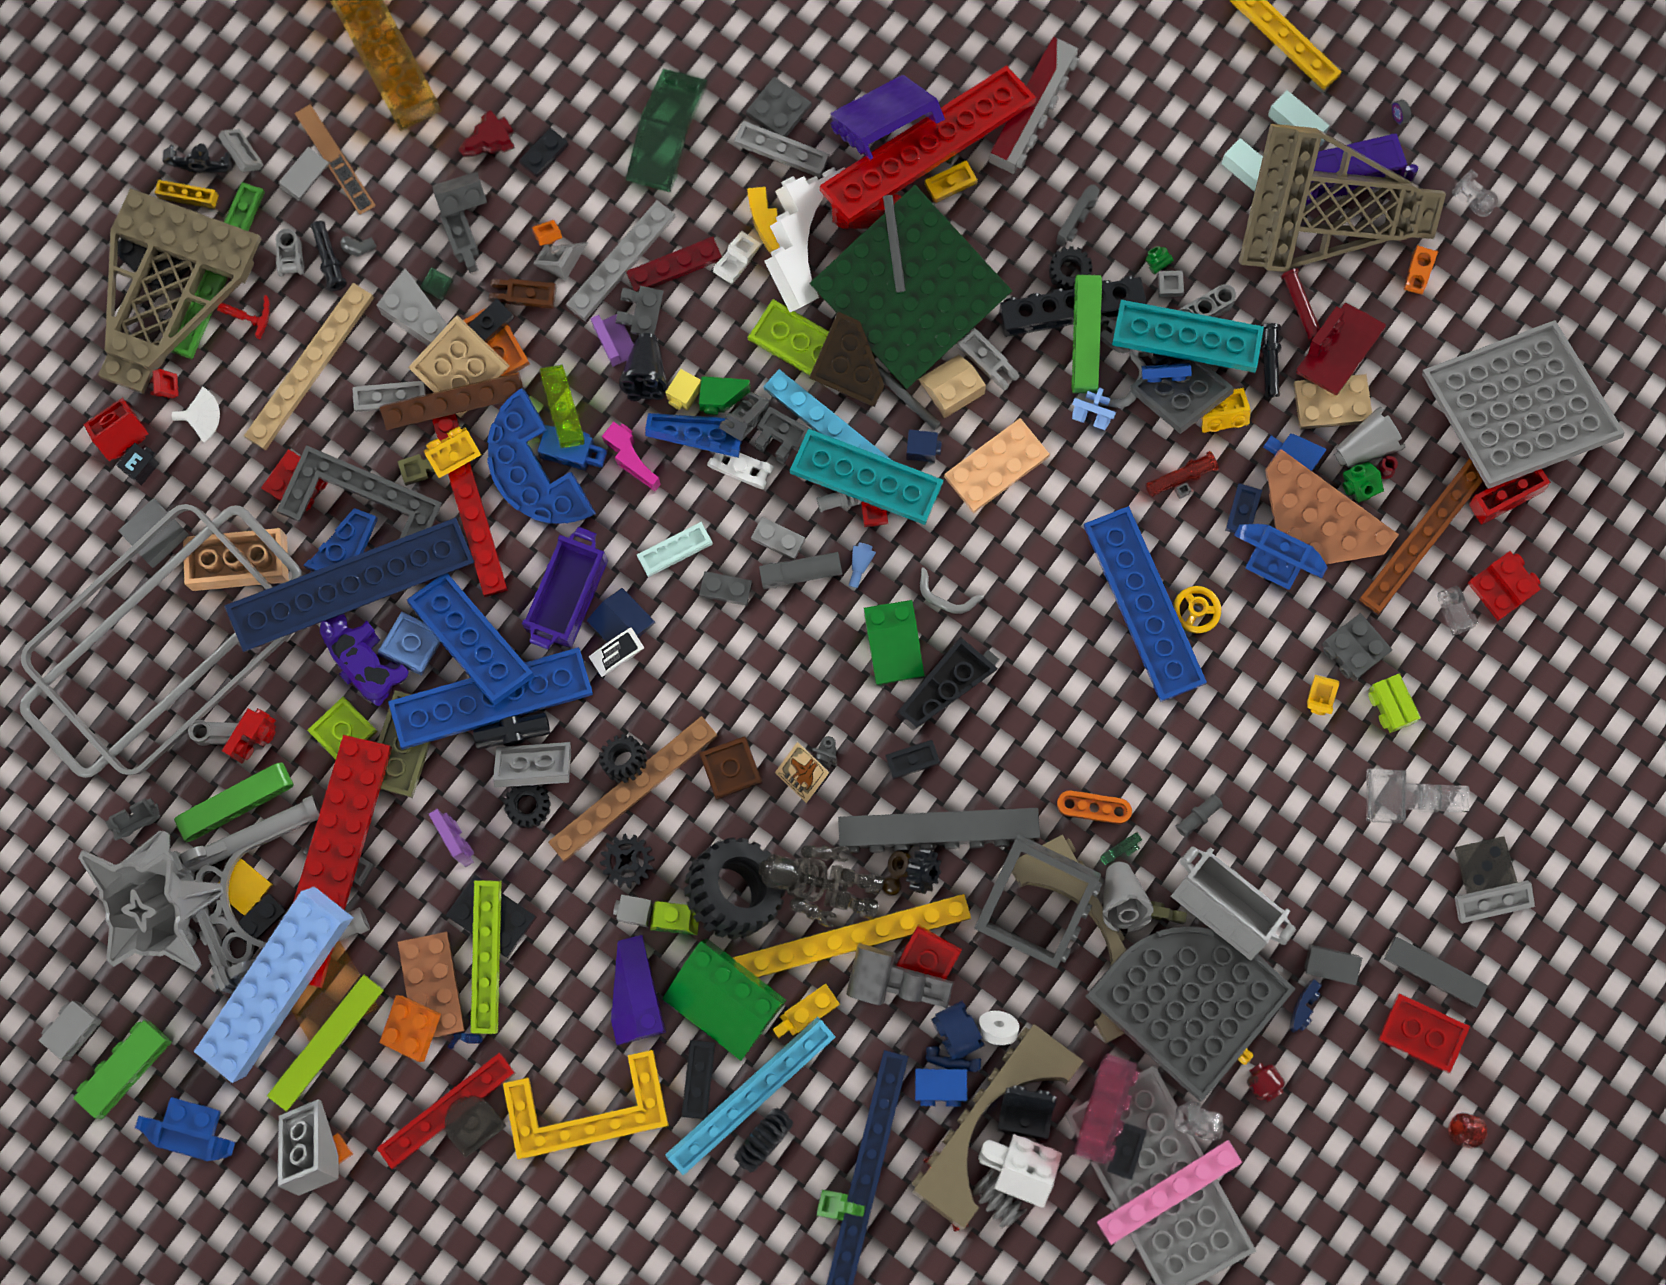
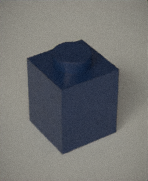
M909 430L906 460L935 463L936 455H941L942 441L937 440L938 432Z

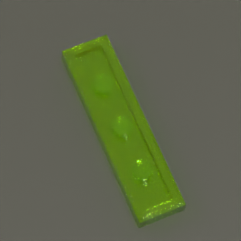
M563 365L539 368L560 448L583 445L584 436Z

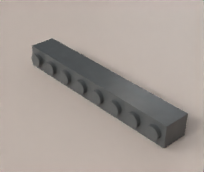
M1038 808L838 817L840 850H845L847 854L860 853V849H870V852L873 853L884 852L885 848L894 847L895 851H909L910 847L920 846V850L921 848L934 850L935 846L945 845V849H958L963 844H969L970 848H983L985 843H994L995 847L1010 846L1009 842H1015L1018 834L1031 841H1039Z

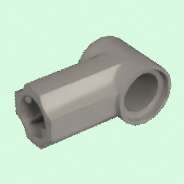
M196 720L189 726L188 734L195 743L201 746L209 744L225 745L238 723ZM200 728H207L205 737H196V733Z

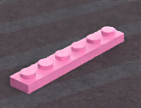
M1229 1140L1103 1217L1097 1221V1224L1110 1245L1243 1162Z

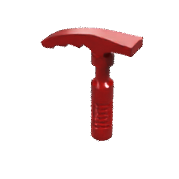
M265 295L263 299L264 309L261 317L248 315L245 311L225 303H221L217 307V311L242 321H250L255 326L258 325L255 336L257 339H261L269 319L270 302L268 296Z

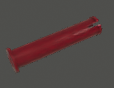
M1292 269L1283 273L1281 279L1285 280L1307 333L1308 340L1311 341L1320 330V327L1298 276L1299 270Z

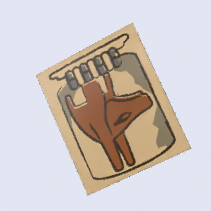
M797 742L775 773L807 803L830 772Z

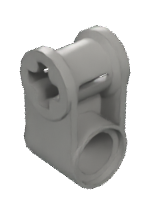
M285 228L280 230L276 235V267L278 275L281 277L287 273L297 272L300 275L304 274L302 243L291 229ZM288 239H294L291 245L284 246Z

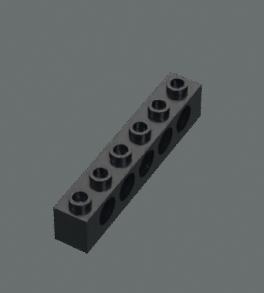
M1126 276L1121 278L1120 281H1102L1101 316L1110 318L1118 316L1121 300L1114 298L1113 294L1115 293L1122 294L1125 297L1122 300L1147 304L1141 277ZM1075 287L1066 291L1064 289H1055L1049 294L1044 295L1033 293L1028 295L1027 298L1017 299L1016 297L1005 299L1000 303L999 307L1004 337L1074 325V308H1069L1066 303L1074 302ZM1051 306L1055 311L1048 313L1043 310V307ZM1027 310L1031 315L1023 317L1019 312Z

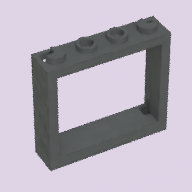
M1018 834L974 929L1057 968L1060 961L1065 963L1071 949L1067 946L1070 940L1076 941L1082 928L1078 926L1081 917L1086 919L1092 907L1091 904H1088L1091 895L1095 897L1098 895L1103 884L1099 882L1101 873ZM1021 851L1088 883L1056 953H1052L989 922Z

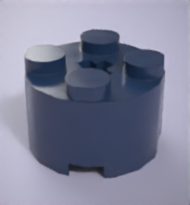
M963 1001L934 1014L935 1017L931 1019L936 1031L939 1032L941 1037H945L942 1043L952 1060L955 1058L958 1060L985 1046L972 1016L967 1014L965 1010L966 1005Z

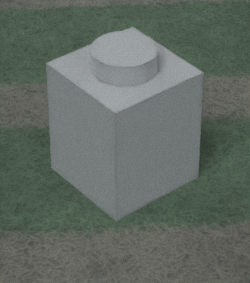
M621 895V899L615 902L613 914L617 915L616 920L618 922L648 927L653 902L648 899Z

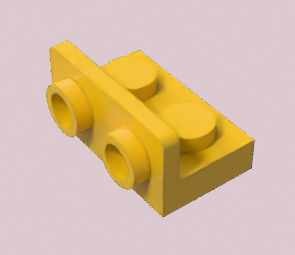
M1244 388L1234 389L1232 395L1201 418L1203 433L1249 425L1251 409Z
M460 427L454 428L447 433L449 437L441 441L437 438L426 444L427 449L423 451L438 478L481 456L466 427L463 429Z

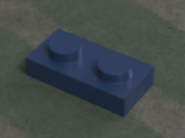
M1238 484L1225 531L1235 533L1239 524H1253L1262 493L1261 489Z

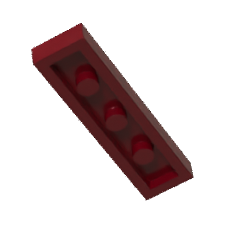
M712 236L627 270L626 274L633 290L639 292L640 286L654 288L717 263L722 258V255Z

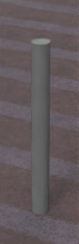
M893 195L883 196L894 281L896 293H900L906 290Z
M877 364L883 382L933 430H936L941 423Z

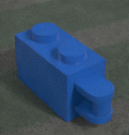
M554 424L553 427L546 425L548 431L543 433L537 451L541 459L583 471L587 470L588 465L599 468L603 467L608 451L595 446L592 437L588 433L583 431L570 432L567 431L566 427ZM592 453H596L595 459L591 458Z

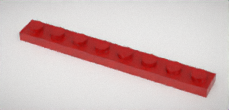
M456 414L432 419L437 438L440 441L449 437L447 435L449 431L460 427ZM468 462L448 473L481 589L484 597L508 591L473 469L471 463Z

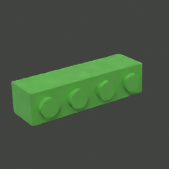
M143 1020L142 1023H136L129 1032L131 1035L113 1048V1055L107 1061H102L95 1068L94 1076L89 1081L85 1080L77 1088L76 1091L78 1093L73 1099L95 1119H103L172 1043L152 1022Z

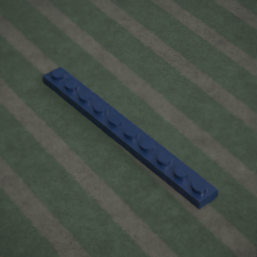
M886 1050L883 1052L847 1202L865 1206L864 1215L861 1217L844 1213L826 1285H853L909 1056Z

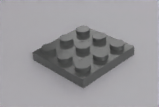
M1183 359L1174 364L1190 363L1192 376H1186V380L1172 381V378L1168 377L1162 378L1161 382L1151 383L1141 377L1130 386V392L1181 434L1234 393V387L1205 363Z

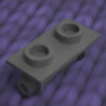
M826 736L822 739L818 749H812L813 757L823 767L830 768L831 765L837 767V758L835 756L837 752L836 741L833 737Z
M144 798L130 806L132 815L129 816L124 809L110 816L106 824L110 830L113 829L114 840L128 837L134 831L143 826H149L161 818L158 804H155L152 798L148 800Z

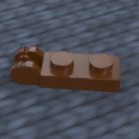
M518 279L491 280V287L502 290L507 289V294L490 293L488 300L491 302L498 299L502 304L554 309L557 289L555 283Z

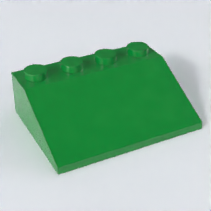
M708 938L700 941L662 998L741 1061L787 1001Z

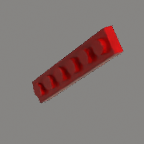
M498 1053L376 1149L389 1167L394 1169L516 1074L503 1055Z

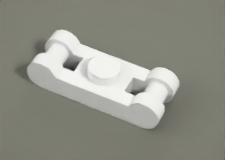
M715 452L713 458H710L707 464L716 471L759 489L765 488L767 483L765 480L774 468L767 462L756 460L742 453L737 458ZM724 456L730 458L728 465L722 463ZM753 469L759 471L757 476L751 475Z

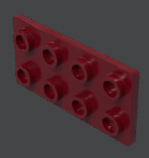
M1344 303L1341 308L1336 306L1312 339L1309 352L1297 368L1296 373L1337 396L1382 334L1386 324L1348 303Z

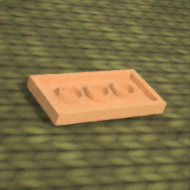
M1019 418L946 472L944 478L969 509L975 513L1049 458L1050 454L1022 419Z

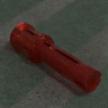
M1208 451L1205 456L1194 461L1190 459L1185 466L1147 482L1145 486L1150 497H1154L1191 479L1199 480L1200 476L1211 471L1217 472L1219 471V466L1213 453Z

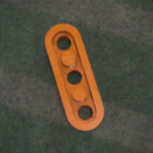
M1065 791L1057 800L1059 812L1067 817L1124 824L1132 815L1130 803L1122 798ZM1067 800L1072 801L1074 803V807L1070 809L1065 806V802ZM1095 804L1099 810L1092 812L1089 806ZM1116 808L1122 809L1123 815L1116 816L1114 810Z

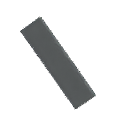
M1397 936L1384 957V960L1473 1008L1478 1007L1488 986Z

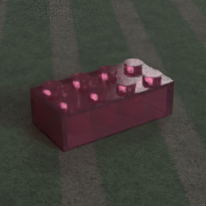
M1110 1054L1102 1057L1072 1156L1099 1165H1106L1107 1161L1112 1162L1116 1151V1146L1112 1145L1114 1137L1120 1136L1124 1121L1120 1120L1122 1111L1128 1110L1132 1096L1128 1095L1129 1088L1136 1085L1139 1071L1135 1070L1136 1063Z

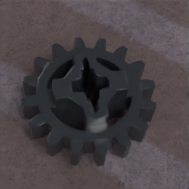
M623 834V840L620 841L616 836L613 837L615 842L613 845L610 843L605 844L609 849L608 852H601V855L606 860L601 861L600 865L607 867L602 872L603 875L611 874L608 881L612 884L617 880L619 888L626 883L627 887L631 889L633 882L641 886L640 879L642 877L647 880L649 879L646 874L647 870H654L649 865V862L655 861L654 856H648L652 851L651 847L644 848L646 844L644 839L638 843L637 835H633L630 840L626 834ZM632 845L630 849H627V850H621V849H620V847H622V846ZM641 853L644 857L643 867L638 862ZM612 856L616 858V866L614 867V870L611 866ZM624 857H631L633 863L630 866L628 864L624 865L622 859ZM633 872L636 874L632 877H622L625 873Z

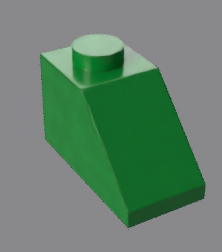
M702 376L699 398L700 411H704L708 415H718V412L725 413L750 392V380Z

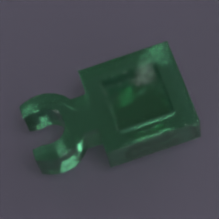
M1136 832L1102 854L1100 858L1106 866L1125 853L1127 856H1130L1140 849L1138 845L1143 839Z

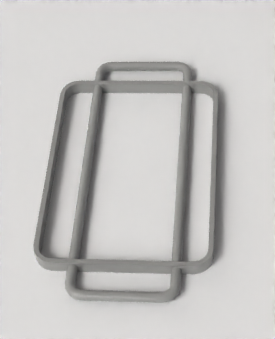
M187 504L176 506L29 641L22 650V666L37 684L21 699L20 712L31 727L79 777H93L108 763L122 774L135 775L144 772L188 732L192 722L201 720L292 635L274 640L140 766L132 770L124 767L116 756L238 643L236 634L231 635L109 750L50 686L51 683L213 533L265 589L272 588L271 584L219 529L233 515L241 517L292 573L291 580L301 577V569L298 564L245 508L237 505L229 506L211 521L202 510L195 506ZM189 510L196 513L207 526L42 678L31 664V655L34 649L179 514ZM43 691L102 754L89 768H83L30 710L31 702Z

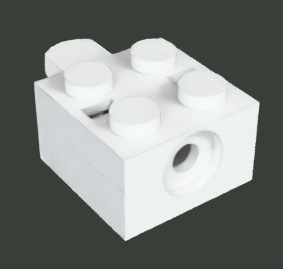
M1014 1134L1009 1147L992 1140L985 1141L979 1153V1161L981 1164L1000 1171L995 1189L1044 1208L1054 1184L1062 1153Z

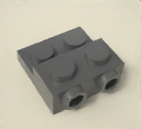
M1361 613L1322 643L1325 655L1331 660L1334 659L1340 666V672L1347 679L1351 678L1353 682L1392 651V648Z

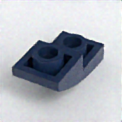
M1315 979L1307 984L1295 1004L1289 1027L1292 1032H1296L1298 1029L1303 1031L1312 1021L1309 1016L1313 1011L1306 1004L1312 1005L1321 995L1318 990L1322 986Z

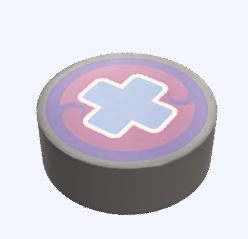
M1403 99L1392 103L1391 111L1395 122L1399 125L1409 122L1411 119L1409 104Z

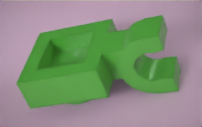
M822 1190L817 1216L843 1221L844 1213L863 1217L865 1206L847 1202V1194Z

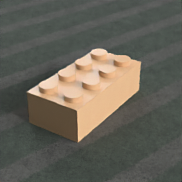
M280 528L265 529L288 554L287 535ZM254 531L223 533L270 584L289 581L288 568ZM215 534L207 538L184 560V584L192 591L261 585ZM188 536L183 540V547L195 536Z

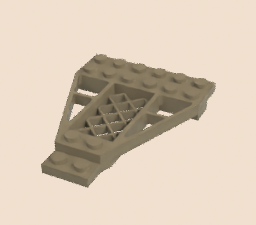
M1270 124L1239 263L1241 265L1264 267L1269 271L1287 272L1291 268L1389 240L1401 241L1411 237L1434 239L1446 193L1441 190L1419 188L1416 184L1317 128ZM1321 138L1344 150L1340 169L1336 173L1314 171ZM1351 156L1386 174V176L1373 177L1347 174ZM1324 182L1337 184L1328 189ZM1322 184L1326 192L1317 199H1314L1310 192ZM1348 185H1358V187L1351 191ZM1345 187L1349 194L1337 202L1333 194ZM1370 187H1379L1381 189L1373 193ZM1367 189L1371 196L1360 204L1356 196ZM1390 191L1392 194L1391 200L1382 206L1378 199ZM1307 196H1309L1312 202L1305 207ZM1330 197L1334 205L1323 212L1319 205ZM1353 199L1357 207L1345 214L1341 207ZM1373 202H1376L1379 209L1368 216L1364 209ZM1314 208H1317L1320 215L1311 222H1308L1305 215ZM1339 210L1343 217L1331 224L1328 217ZM1362 212L1365 219L1356 226H1353L1350 219ZM1384 214L1386 217L1385 223L1376 228L1372 222ZM1299 232L1323 234L1318 252L1293 258ZM1332 235L1364 237L1360 240L1328 248Z
M130 188L111 228L105 352L107 356L98 376L106 381L144 394L153 376L152 371L157 370L164 363L166 356L241 283H246L254 265L252 259L261 242L260 235ZM119 238L147 248L136 272H129L117 267ZM172 257L184 262L174 265ZM168 259L171 267L159 272L156 263ZM153 266L156 273L148 276ZM190 266L191 276L180 279L177 271ZM206 270L232 279L211 301L195 296ZM174 273L177 282L165 286L161 277ZM119 274L133 280L115 316L116 276ZM158 278L162 288L149 293L146 284ZM180 287L182 291L181 297L171 301L168 292ZM142 288H144L146 294L138 297ZM165 294L167 303L155 307L152 298ZM149 300L152 309L139 313L137 305ZM191 302L204 305L178 332ZM134 308L136 316L129 318L132 309ZM170 308L173 314L172 317L161 322L158 313ZM155 315L158 323L145 328L143 319ZM139 321L142 330L130 335L127 326ZM161 329L162 339L152 343L148 334ZM145 336L147 341L138 338Z

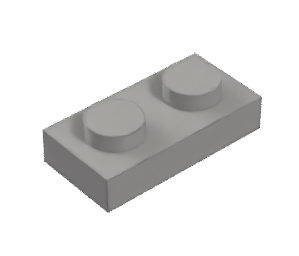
M762 517L751 540L795 560L805 542V537Z

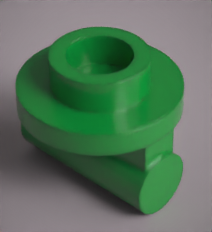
M1160 246L1149 250L1148 256L1145 259L1150 271L1154 275L1174 261L1167 248H1161Z

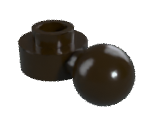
M897 851L890 856L888 870L891 875L886 877L881 885L882 891L886 895L895 896L900 892V877L908 876L906 868H908L910 863L909 858H912L910 854Z

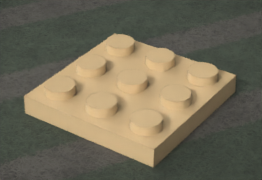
M457 315L408 368L433 392H438L500 377L510 365ZM464 411V412H460V413H456V414L461 418V417H463L468 411Z

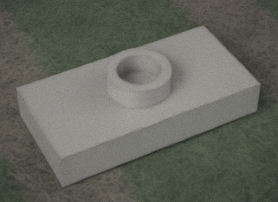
M240 129L220 132L218 135L219 139L241 172L256 171L262 168L263 163Z

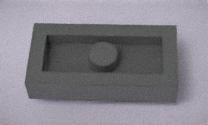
M704 571L699 595L704 598L748 606L752 581Z

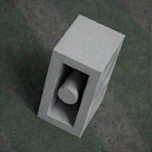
M73 1000L66 1003L60 1009L59 1017L43 1029V1036L38 1040L59 1059L66 1061L73 1057L102 1022L83 1004Z

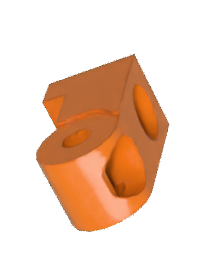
M1417 245L1411 257L1404 290L1423 295L1438 251Z

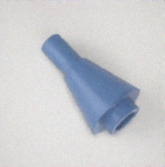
M860 542L858 546H853V572L849 586L858 588L862 573L864 574L876 552L872 551L873 546Z

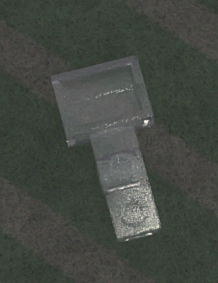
M1368 769L1366 771V821L1403 823L1406 821V809L1426 813L1440 811L1467 813L1469 811V786L1406 783V771Z

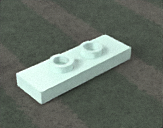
M699 522L637 554V557L647 576L650 577L713 545L702 522Z

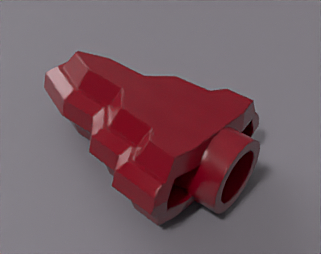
M489 110L481 116V122L474 126L473 134L464 140L459 151L463 157L478 156L483 152L493 154L502 151L505 153L515 148L510 139L514 131L505 117L498 119Z

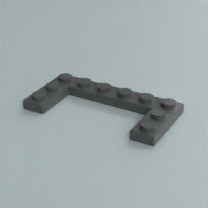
M306 445L278 506L277 513L300 522L319 479L409 516L400 538L432 527L442 503Z

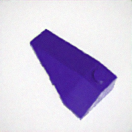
M643 935L620 940L617 944L611 1023L617 1046L666 1033Z

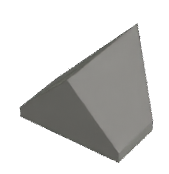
M588 242L559 246L552 245L551 247L545 244L533 264L566 281Z

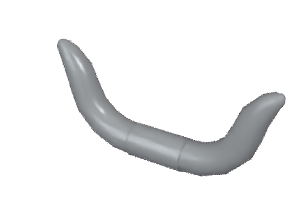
M1130 349L1131 360L1139 369V376L1137 378L1139 380L1142 377L1141 366H1146V363L1141 357L1135 356L1132 349ZM1129 392L1125 398L1110 399L1109 405L1099 403V405L1122 408L1129 406L1137 397L1132 392Z
M923 567L921 568L920 590L922 596L936 607L953 614H962L970 611L984 598L983 595H977L965 604L955 605L935 596L929 589L927 570Z

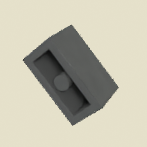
M478 172L432 185L442 217L487 203Z

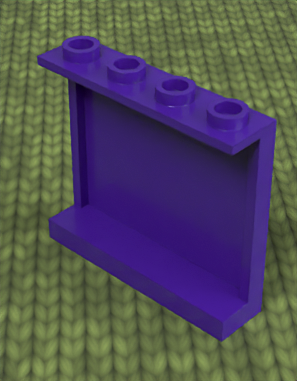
M904 75L830 113L833 120L830 124L836 135L839 134L844 142L848 141L852 148L855 147L860 155L864 154L869 159L873 158L868 146L869 144L925 115L936 124L945 120L937 98Z

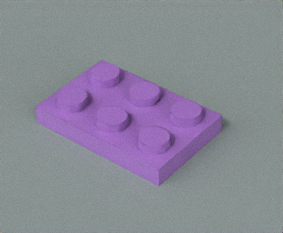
M438 809L429 813L453 858L464 867L474 863L471 858L474 852L469 843L459 835L462 831L457 822L451 816L449 817L447 813L443 814Z

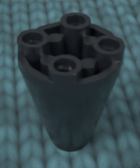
M642 333L638 336L620 376V389L627 394V398L630 401H640L641 399L661 400L664 398L667 390L659 342L654 334Z

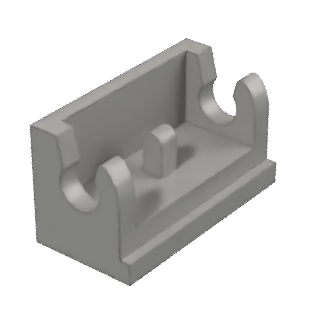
M307 147L279 181L280 189L299 201L323 170L327 168L329 162Z

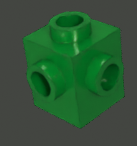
M1369 461L1343 472L1345 481L1342 484L1347 496H1351L1358 503L1369 500L1371 497L1384 492L1380 471Z

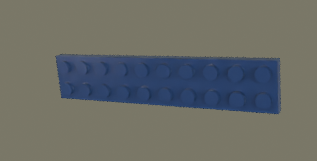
M456 518L224 605V608L243 652H246L446 573L474 563V560Z

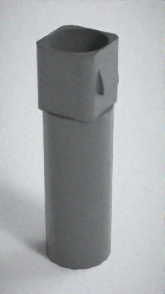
M838 552L786 562H772L759 566L763 589L842 575Z

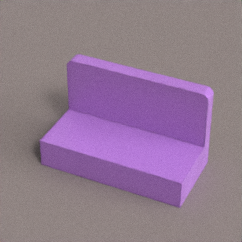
M617 314L604 320L601 319L600 315H596L590 319L612 367L627 361L634 344L625 326L615 323Z

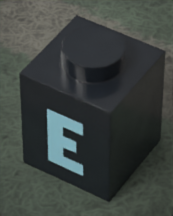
M134 443L116 466L142 486L160 463L154 458L156 453L145 445L141 448Z

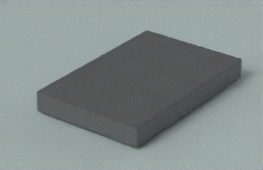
M153 498L118 531L133 546L168 512ZM174 519L138 553L154 568L185 540L189 534Z

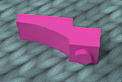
M613 421L602 435L604 444L618 453L615 456L617 465L650 489L656 491L661 485L659 477L652 473L636 454L632 447L635 443L632 430L624 424L619 426Z

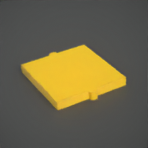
M242 858L237 862L230 877L229 901L234 908L245 916L262 900L261 898L273 884Z

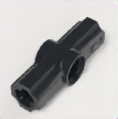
M546 713L522 718L519 716L507 717L500 720L499 723L473 729L474 741L478 750L498 745L513 746L525 742L526 739L550 734Z

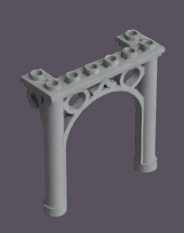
M313 795L303 799V802L205 847L197 846L182 854L177 851H170V855L173 857L172 871L181 880L203 882L204 876L210 872L216 873L221 878L220 884L224 894L220 896V900H216L217 906L214 913L211 915L207 906L192 917L196 923L199 922L202 930L199 932L203 944L208 945L211 954L208 957L213 966L211 968L214 973L211 975V979L216 989L220 988V991L233 994L257 958L251 959L254 946L264 948L267 943L257 940L246 933L232 912L229 901V881L237 862L250 850L318 820L321 809ZM230 857L223 872L211 866ZM360 907L348 913L353 919L337 942L358 932L362 934L370 930L367 918ZM216 925H224L228 930L234 929L235 932L228 934L222 942ZM235 938H242L247 941L246 953L243 957L236 959L230 950V943Z

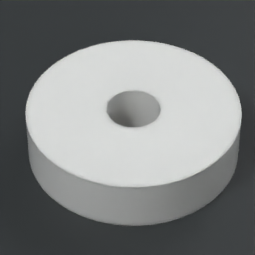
M989 1011L981 1015L978 1030L985 1041L996 1045H1008L1017 1039L1019 1023L1016 1018L1006 1012Z

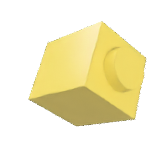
M680 369L666 391L668 403L678 410L683 408L688 411L700 393L701 380Z

